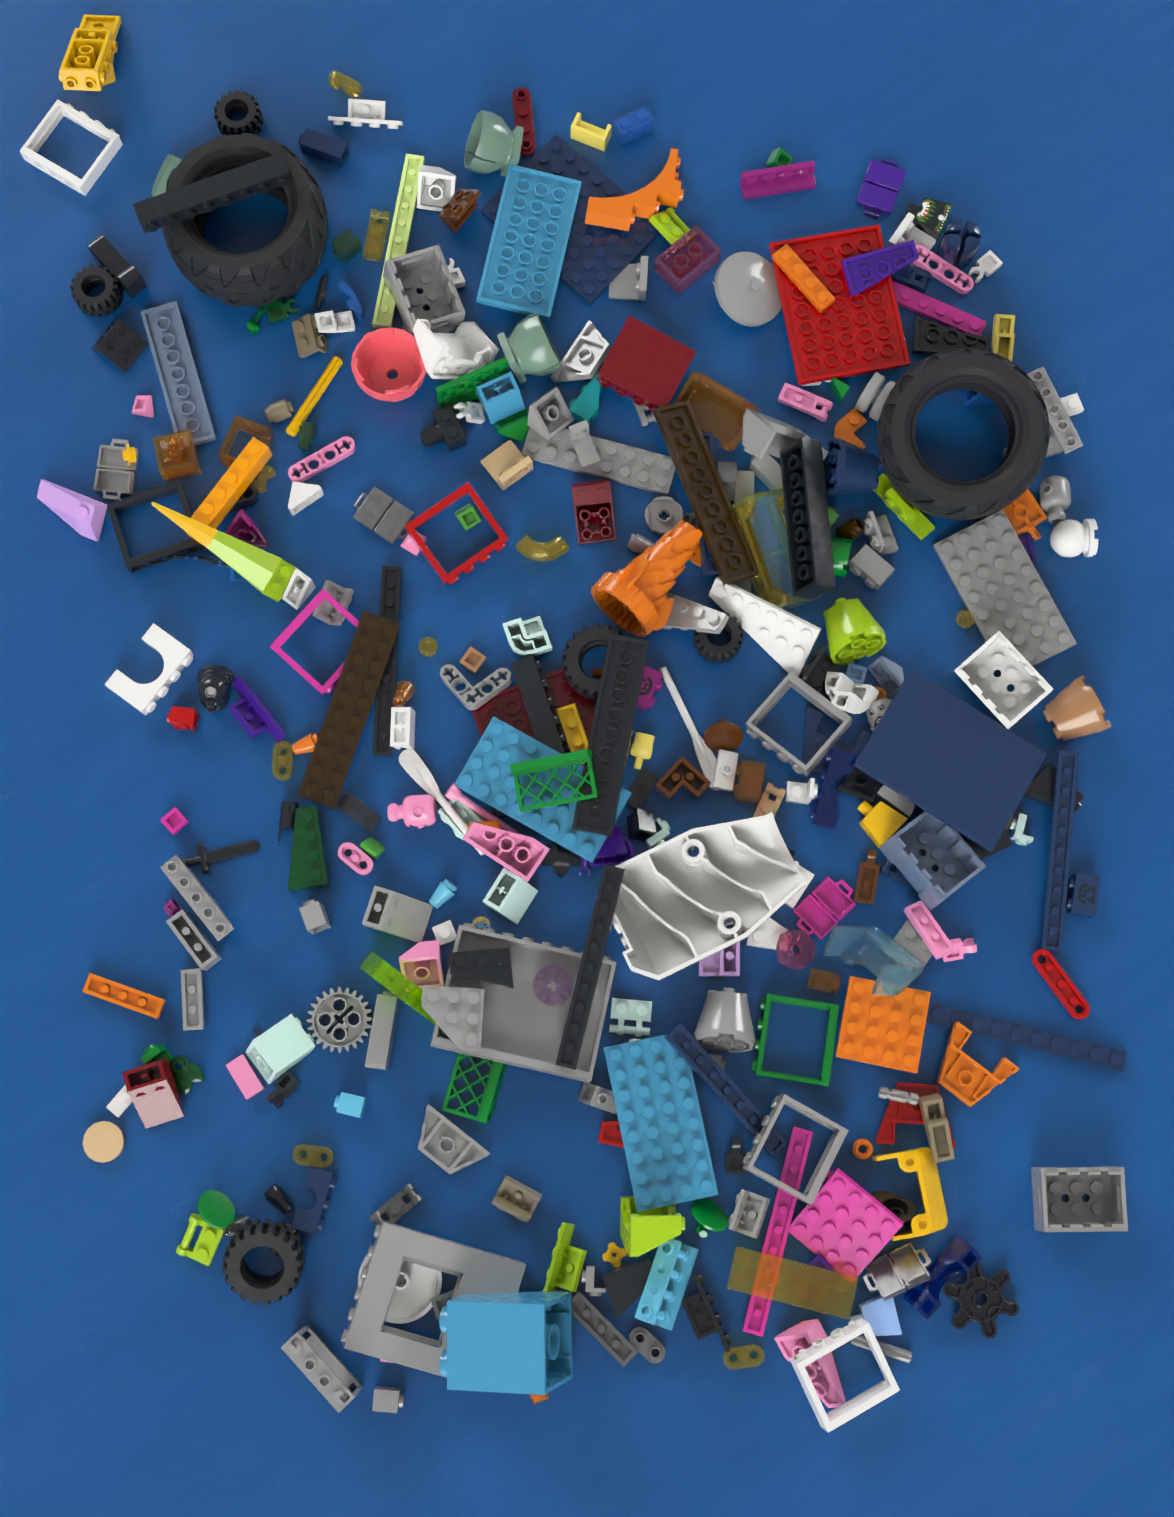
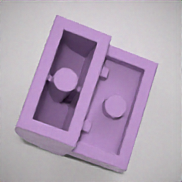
M740 941L700 960L699 976L739 977Z

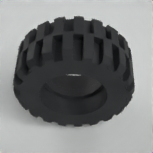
M599 623L593 624L591 628L583 627V631L580 633L576 631L572 635L573 639H568L566 650H563L562 668L570 687L579 696L582 695L587 700L595 699L596 702L601 680L589 678L584 673L582 659L592 648L599 646L607 647L610 634L628 637L617 627L611 628L609 624L599 626Z
M265 1218L264 1222H260V1219H255L251 1225L245 1223L240 1230L233 1234L223 1257L224 1264L222 1269L223 1273L226 1274L225 1281L227 1285L232 1284L231 1291L234 1294L240 1293V1299L244 1301L247 1298L251 1299L252 1304L263 1301V1305H267L273 1299L274 1302L281 1301L283 1295L285 1297L289 1296L293 1288L297 1287L305 1264L304 1244L300 1243L301 1238L298 1233H292L293 1228L290 1225L284 1227L282 1226L283 1221L277 1220L274 1223L271 1222V1218ZM258 1246L273 1248L281 1255L284 1266L280 1272L274 1275H258L251 1271L245 1262L247 1251Z

